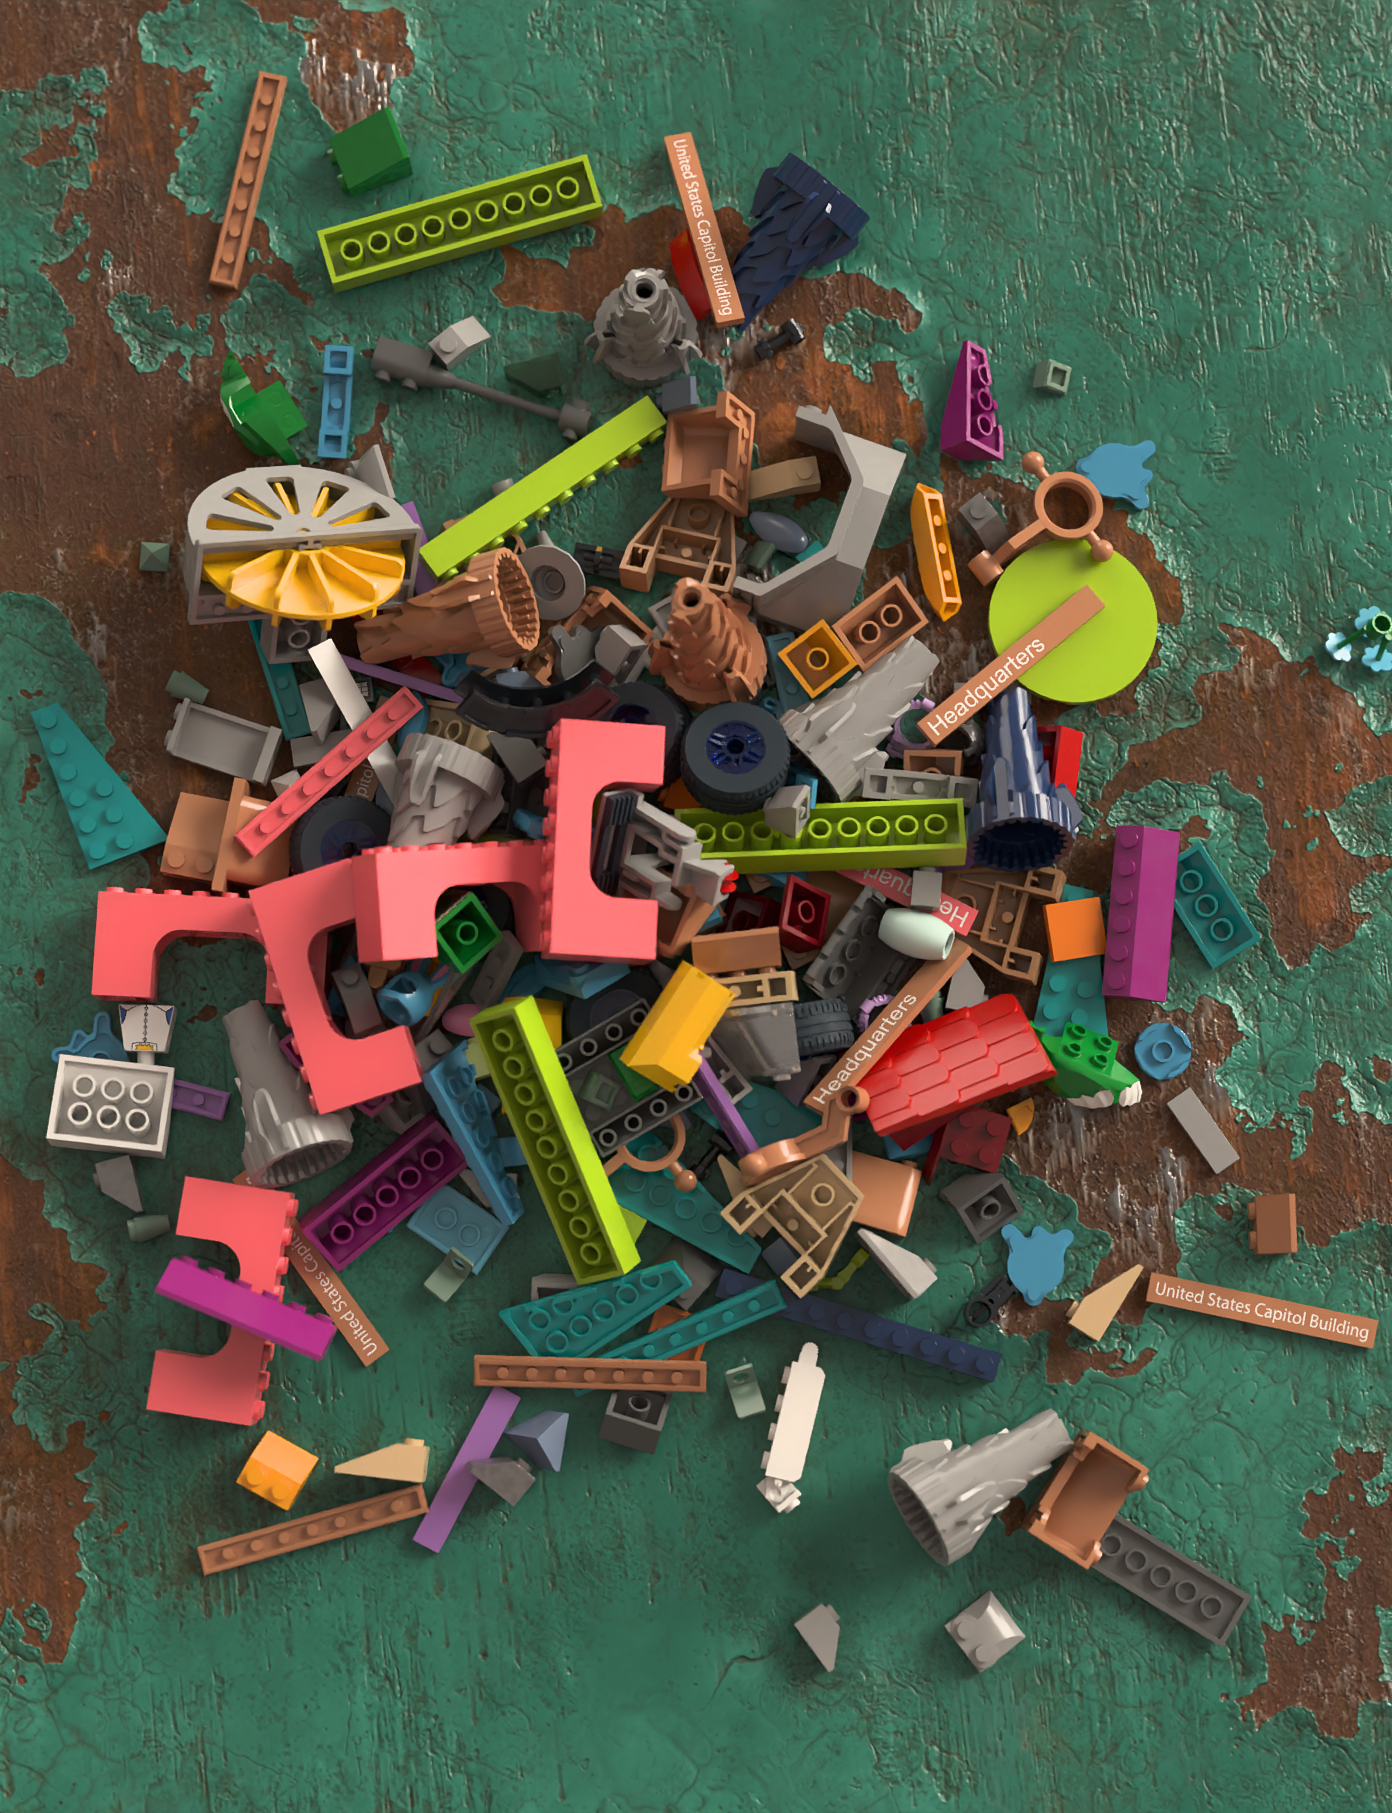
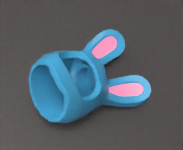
M431 957L408 960L405 972L396 975L377 992V1002L383 1013L394 1023L407 1027L415 1025L429 1011L435 991L451 980L457 972L441 962L435 971L425 978L431 964Z

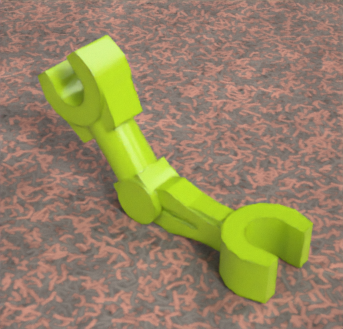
M861 1248L850 1260L851 1262L838 1273L837 1277H824L810 1292L817 1291L819 1288L842 1289L854 1271L870 1255Z

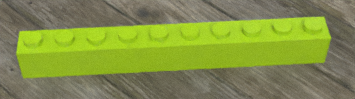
M648 395L422 546L419 551L418 560L436 584L442 580L444 582L452 580L459 574L458 570L466 564L468 567L470 566L469 562L473 559V556L484 553L488 549L491 551L498 549L505 543L504 539L512 533L514 536L520 534L528 527L527 523L534 518L537 520L544 518L550 513V507L558 502L562 505L574 496V491L580 487L586 489L597 480L595 477L602 472H605V474L612 472L619 466L618 462L626 456L630 459L642 450L641 446L648 441L651 444L658 441L665 434L663 431L667 421Z

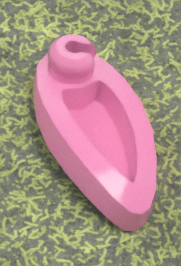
M477 1004L455 1006L444 1013L442 1024L446 1030L453 1034L475 1037L468 1020L481 1012Z

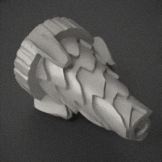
M639 268V270H631L625 277L624 284L619 288H615L608 297L604 298L601 307L598 308L593 327L594 333L584 340L585 347H593L594 351H596L592 359V363L595 366L598 364L604 366L616 379H620L628 385L633 384L636 387H656L658 384L670 382L672 378H676L680 374L684 373L687 376L690 374L689 362H692L694 359H701L702 352L696 347V318L684 295H681L676 288L668 286L664 280L666 271L660 269ZM641 295H642L643 298H646L647 296H650V297L647 298V299H641V298H639L638 296H641Z
M909 635L892 652L880 657L863 674L858 671L841 688H834L823 698L794 709H788L778 719L789 739L790 761L809 769L817 776V793L831 803L849 802L854 796H861L864 769L884 768L889 756L885 751H878L876 746L893 730L891 725L910 708V701L925 686L924 683L932 675L933 670L940 662L937 656L931 653L913 635Z
M410 733L405 737L395 761L399 771L396 774L394 783V811L391 817L387 847L401 848V846L413 845L424 847L435 844L454 845L464 831L468 841L476 843L479 836L489 828L504 809L505 802L500 793L505 783L503 771L488 758L456 742L430 734Z
M258 1000L249 1001L246 1005L238 1007L228 1015L223 1016L222 1021L230 1039L231 1056L239 1076L235 1078L242 1097L243 1106L241 1109L246 1121L245 1146L241 1156L251 1184L254 1187L260 1188L287 1186L320 1174L345 1159L353 1146V1138L350 1133L354 1121L352 1112L349 1108L334 1113L320 1115L319 1110H313L309 1094H312L313 1091L309 1083L304 1082L301 1070L293 1065L278 1045L282 1040L281 1035L275 1024H272Z
M1049 1409L1033 1416L1011 1431H1008L1006 1428L996 1435L986 1436L971 1445L961 1446L951 1452L952 1442L948 1438L910 1446L903 1450L901 1462L890 1469L887 1483L894 1503L913 1536L937 1563H940L942 1566H948L973 1549V1546L992 1519L991 1516L1004 1509L1010 1503L1009 1499L1024 1489L1028 1484L1027 1482L1051 1468L1050 1462L1074 1448L1075 1444L1069 1438L1064 1424L1058 1418V1414L1054 1410Z

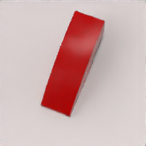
M686 228L669 243L670 255L682 293L696 319L701 321L712 310L689 230Z

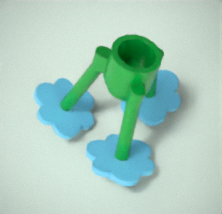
M1372 606L1368 610L1363 608L1359 611V617L1354 621V626L1358 631L1346 638L1340 632L1335 635L1333 633L1327 635L1328 641L1324 644L1325 650L1335 661L1341 660L1343 662L1350 660L1349 651L1352 649L1350 643L1362 635L1371 640H1381L1380 645L1365 649V655L1362 657L1361 662L1364 666L1370 667L1374 673H1378L1380 670L1388 672L1392 669V654L1387 653L1386 650L1387 644L1392 640V636L1389 634L1392 631V620L1384 611H1380L1378 607Z

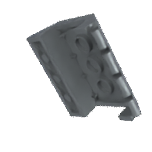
M868 884L864 886L800 980L803 985L821 1000L841 999L847 1005V1014H849L850 1021L856 1026L859 1024L857 1020L860 1017L859 1013H861L859 1007L866 998L872 1000L873 997L882 996V994L892 996L917 959L898 952L879 939L878 934L882 918L890 907L885 903L887 898ZM885 1004L875 1006L868 1014V1027L877 1018Z

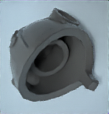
M971 717L941 741L940 747L941 749H965V766L982 762L981 754L985 752V727L974 722L973 717Z

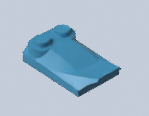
M542 951L534 956L536 978L539 984L582 999L592 996L630 973L628 964L541 959Z

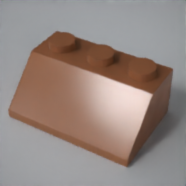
M895 576L833 623L830 628L857 662V665L851 671L853 673L858 671L862 673L880 657L890 653L909 635H913L929 621L898 576Z
M778 927L691 937L690 945L693 966L712 979H718L719 975L730 974V977L747 976V972L758 971L759 974L776 972V968H781L782 965Z

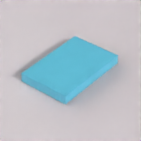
M445 1184L423 1202L406 1224V1227L445 1254H448L450 1249L455 1247L474 1262L475 1266L471 1272L478 1275L510 1228L508 1226L503 1227L500 1220L448 1184ZM454 1258V1260H456L458 1263L465 1267L462 1261H460L457 1258Z

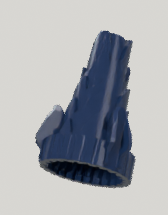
M790 152L778 167L766 168L758 183L750 214L759 220L748 233V236L751 238L736 256L734 267L731 269L745 319L744 323L732 326L743 333L763 307L779 295L784 288L789 289L806 268L810 270L815 266L820 270L852 251L859 244V232L871 219L862 208L834 184Z
M1017 687L1013 691L1001 692L987 704L988 719L985 727L986 754H981L980 802L975 803V808H972L965 818L966 843L969 857L973 858V861L992 870L1005 872L1033 871L1059 862L1069 854L1076 840L1075 834L1079 831L1078 826L1083 822L1080 807L1067 785L1060 783L1055 788V783H1050L1049 761H1044L1043 742L1038 740L1035 715H1031L1027 691Z

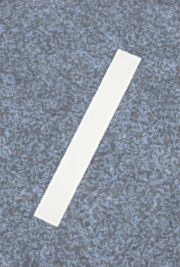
M330 638L308 649V652L350 728L354 731L373 713ZM386 740L367 758L394 806V783L399 770L395 765L397 757Z

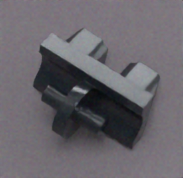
M576 542L573 558L580 565L583 574L621 581L619 566L624 556V551Z

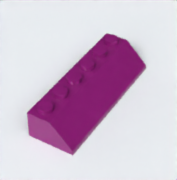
M1116 825L1102 995L1108 999L1166 1003L1180 840L1179 832L1146 826Z
M431 1111L298 1221L301 1231L339 1272L468 1166L465 1156L458 1143L454 1141L449 1129Z
M182 1255L181 1259L173 1258L155 1289L156 1293L317 1361L325 1358L338 1326L332 1324L333 1318L318 1312L316 1317L305 1313V1306L290 1301L289 1305L278 1301L279 1296L264 1289L262 1294L251 1290L252 1284L236 1278L235 1282L229 1281L224 1278L226 1273L213 1267H209L208 1271L197 1267L198 1261Z

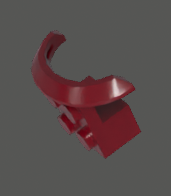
M971 1106L935 1130L922 1170L926 1185L930 1186L939 1158L967 1165V1168L987 1174L997 1173L1013 1118Z

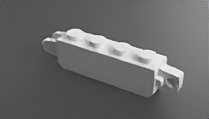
M813 1342L805 1343L802 1346L798 1362L792 1361L791 1367L785 1366L781 1383L786 1384L784 1395L778 1394L774 1411L779 1412L777 1424L771 1422L767 1440L772 1441L770 1452L764 1451L761 1468L766 1469L764 1474L767 1476L765 1498L769 1500L783 1502L790 1482H795L801 1478L825 1378L822 1369L815 1367L819 1349Z

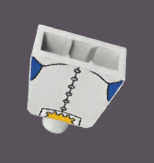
M119 1004L124 1050L128 1053H137V1063L154 1065L155 1054H168L177 1008L175 1006Z

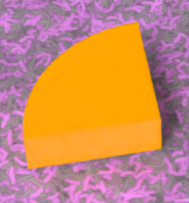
M1032 1097L1005 1110L1007 1116L1013 1118L1011 1124L1017 1136L1025 1132L1033 1120L1034 1103Z

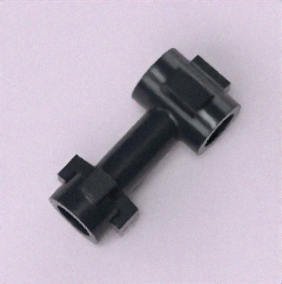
M792 318L781 325L780 328L783 332L767 342L763 338L758 340L757 345L753 346L758 358L761 361L766 358L769 360L774 357L772 351L787 342H790L792 346H796L804 341L806 336L801 323L796 322Z
M719 1128L709 1139L708 1142L712 1146L700 1161L694 1159L690 1164L689 1170L700 1181L711 1174L708 1168L720 1153L726 1156L734 1147L726 1133L722 1132Z

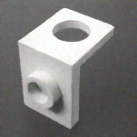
M767 1477L757 1485V1488L764 1496L766 1494ZM790 1482L783 1502L767 1500L778 1513L783 1509L786 1513H789L800 1503L797 1497L801 1493Z

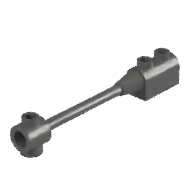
M383 336L379 337L370 371L375 372L374 378L380 382L390 383L391 378L402 381V388L412 392H417L418 386L423 388L457 389L559 421L557 430L562 431L561 437L567 441L577 442L578 437H586L593 411H590L592 405L586 401L571 398L569 404L565 403L561 411L457 378L456 375L434 365L435 357L433 352Z

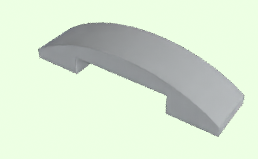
M865 768L861 797L887 800L963 798V807L975 808L978 779L917 771Z

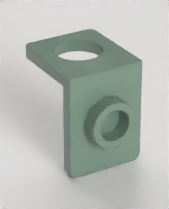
M452 1247L443 1262L425 1281L423 1287L442 1303H446L466 1280L475 1264L455 1247ZM454 1258H457L460 1261H462L465 1265V1268L459 1266L454 1261Z
M746 1364L724 1372L734 1407L740 1420L766 1411L752 1364ZM740 1373H747L741 1379H733L734 1376Z

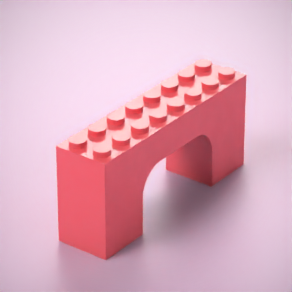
M560 719L552 727V731H548L546 746L551 749V758L546 760L545 777H550L549 789H545L544 806H548V817H544L542 826L543 835H547V845L542 847L541 863L546 864L545 876L541 875L540 893H544V905L540 904L538 913L539 922H543V932L538 934L537 951H542L541 959L646 965L655 960L658 901L613 898L603 894L597 889L591 879L589 864L592 804L596 794L604 790H620L630 787L639 792L652 793L663 784L665 726Z
M547 839L529 842L518 840L507 841V843H459L447 846L445 844H435L419 847L418 845L401 846V848L376 847L374 849L362 850V855L351 857L359 963L437 957L434 918L436 901L440 894L448 887L491 885L503 890L509 896L514 908L516 939L524 948L523 952H537L538 934L543 932V922L538 920L540 904L544 905V893H540L541 875L545 876L546 864L541 863L542 847L547 845Z
M347 858L248 891L250 898L246 899L249 912L251 916L255 915L259 923V926L255 927L260 944L264 943L268 954L264 955L268 970L273 971L277 982L273 983L277 998L282 999L286 1010H282L286 1026L291 1027L295 1035L294 1038H291L295 1054H300L304 1063L303 1066H300L304 1082H309L313 1091L312 1094H309L313 1110H319L320 1115L334 1113L424 1083L421 1078L424 1073L409 1027L400 1026L364 1039L352 1040L344 1036L337 1029L315 964V950L318 942L326 933L356 922L352 860Z
M107 887L106 892L98 891L91 995L101 1001L157 1003L161 955L164 949L178 938H230L259 942L255 930L259 923L255 915L251 916L246 902V899L249 898L239 897L238 893L230 892L222 893L221 897L211 896L210 892L193 891V896L181 894L182 891L164 890V894L153 893L152 889L136 888L135 893H128L124 891V888ZM333 930L326 933L320 939L315 950V964L327 1002L330 990ZM262 943V945L264 946V948H265V950H266V953L268 954L266 945H264V943ZM267 968L265 1003L271 1009H286L284 1001L277 998L273 983L277 982L275 973Z
M185 1176L176 1235L214 1240L228 1245L236 1253L240 1262L239 1279L252 1284L251 1290L262 1294L264 1289L278 1295V1301L282 1303L285 1286L280 1285L281 1277L283 1274H287L289 1257H285L286 1246L292 1245L294 1228H290L291 1217L297 1216L299 1200L294 1199L295 1193ZM232 1325L226 1345L214 1355H200L169 1349L157 1350L146 1409L249 1426L257 1423L264 1415L265 1401H261L262 1391L268 1389L270 1372H266L267 1362L273 1360L275 1344Z

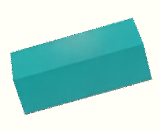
M1199 842L1180 854L1177 864L1174 909L1210 966L1214 969L1262 938L1202 843Z

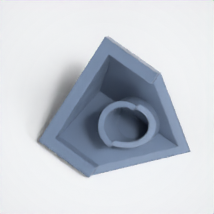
M546 1410L504 1431L503 1434L537 1468L560 1472L569 1414Z

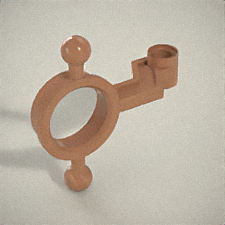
M1038 452L1026 453L1022 458L1024 471L1029 474H1035L1041 482L1033 499L1035 522L1009 539L993 555L988 550H984L967 564L983 587L989 586L1004 573L1001 567L1020 549L1043 533L1049 538L1059 541L1086 539L1091 545L1092 557L1098 562L1108 561L1113 555V546L1107 540H1100L1093 531L1099 524L1103 514L1102 498L1095 485L1084 476L1073 472H1058L1049 475L1043 467L1044 459ZM1057 487H1067L1077 491L1088 505L1089 517L1087 523L1073 530L1063 529L1053 524L1044 510L1045 494Z
M850 1085L841 1087L838 1091L825 1096L821 1126L796 1138L779 1141L760 1148L740 1159L738 1166L743 1176L740 1179L742 1187H755L810 1160L812 1157L847 1142L850 1116L864 1112L869 1106L870 1098L867 1091ZM852 1092H855L857 1102L853 1107H850L848 1097Z
M679 1114L667 1119L674 1131V1144L671 1151L665 1157L652 1162L642 1161L632 1156L624 1145L616 1150L617 1154L602 1165L607 1178L625 1163L643 1172H656L668 1168L674 1176L676 1189L683 1193L691 1192L696 1187L697 1178L692 1171L683 1170L676 1161L685 1144V1127Z

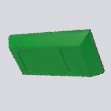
M631 1040L607 1053V1056L635 1103L660 1089V1086L619 1059Z

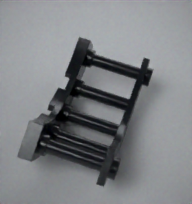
M594 658L572 676L546 686H508L492 681L472 669L454 689L456 694L464 698L455 709V714L480 729L503 733L507 737L524 739L547 737L548 731H552V727L560 719L593 721L608 711L619 700V695L607 686L615 678V675Z

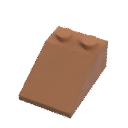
M180 793L160 867V872L164 876L212 885L229 801Z

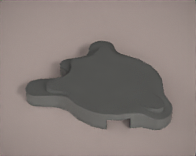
M560 625L549 628L548 637L553 643L556 652L555 673L558 680H564L577 673L593 658L596 660L595 646L600 640V633L606 627L597 626L589 631L583 625H575L572 628L571 637Z

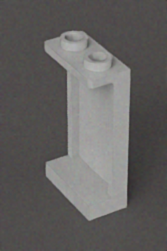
M184 698L182 704L178 703L173 717L176 720L173 731L168 730L164 741V746H167L166 751L169 755L266 787L284 737L282 729L273 726L269 728L194 703L188 698Z

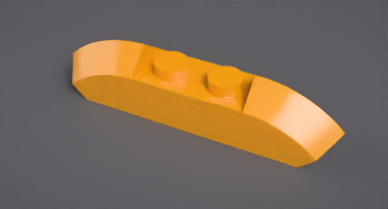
M918 483L912 498L910 512L913 541L919 564L918 568L927 601L934 613L945 622L958 612L962 601L942 494L937 490Z

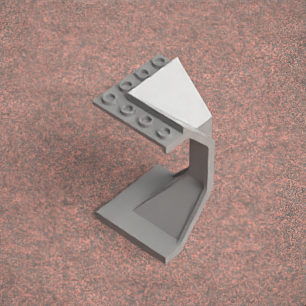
M806 405V407L799 406L795 416L796 425L794 433L795 440L837 454L851 478V484L829 544L823 550L766 583H756L737 576L733 585L732 597L739 598L751 607L747 616L801 635L822 619L830 627L850 611L895 483L899 479L907 455L843 432L831 405L827 415L822 414L821 409L812 405Z

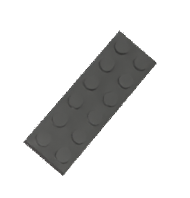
M1116 1514L1099 1541L1101 1543L1099 1550L1103 1552L1101 1558L1095 1566L1090 1565L1093 1569L1220 1647L1224 1646L1252 1598Z

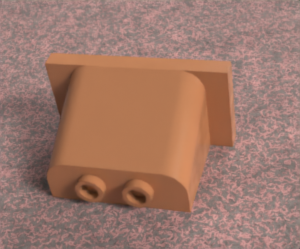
M728 390L718 392L717 405L669 413L666 438L664 439L665 454L664 464L662 465L661 491L670 498L715 500L737 518L746 517L748 513L755 413Z
M234 777L211 890L218 897H221L224 892H231L232 885L256 889L294 875V870L291 868L289 860V839L298 819L254 858L234 838L241 829L272 803L250 797L252 787L246 779Z

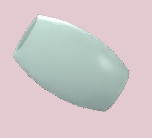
M889 908L882 918L878 936L884 943L902 954L925 960H945L951 950L955 931L944 921L931 914L915 909Z

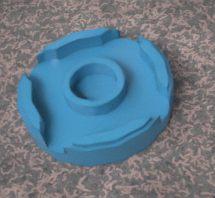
M1156 1023L1145 1028L1137 1037L1134 1046V1059L1139 1069L1148 1077L1156 1080H1170L1180 1075L1189 1065L1191 1059V1043L1187 1035L1180 1028L1172 1024Z

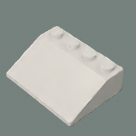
M60 1054L46 1139L51 1146L165 1159L170 1130L175 1068Z

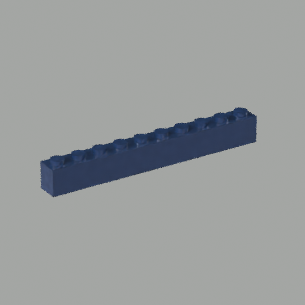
M724 1268L715 1297L727 1300L767 1283V1281ZM778 1285L787 1303V1307L771 1315L988 1382H994L1002 1356L1000 1353L809 1294L800 1298L792 1289Z

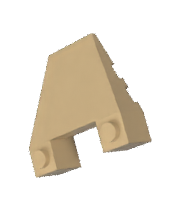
M823 1153L740 1193L720 1214L739 1234H744L763 1215L802 1255L781 1278L800 1298H803L826 1276L865 1195Z

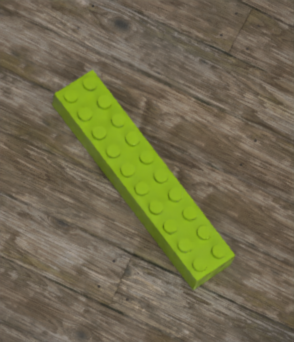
M587 154L323 229L317 231L334 291L338 293L603 217V206Z
M963 798L815 804V808L810 809L809 818L796 839L766 825L763 809H758L755 813L751 812V814L745 813L744 815L737 816L733 814H720L707 808L674 809V816L679 818V822L696 831L697 835L694 842L703 844L700 858L702 860H727L729 865L735 866L734 870L738 874L965 865L967 843Z
M533 996L485 1008L468 1021L577 1284L583 1285L625 1275L641 1259Z

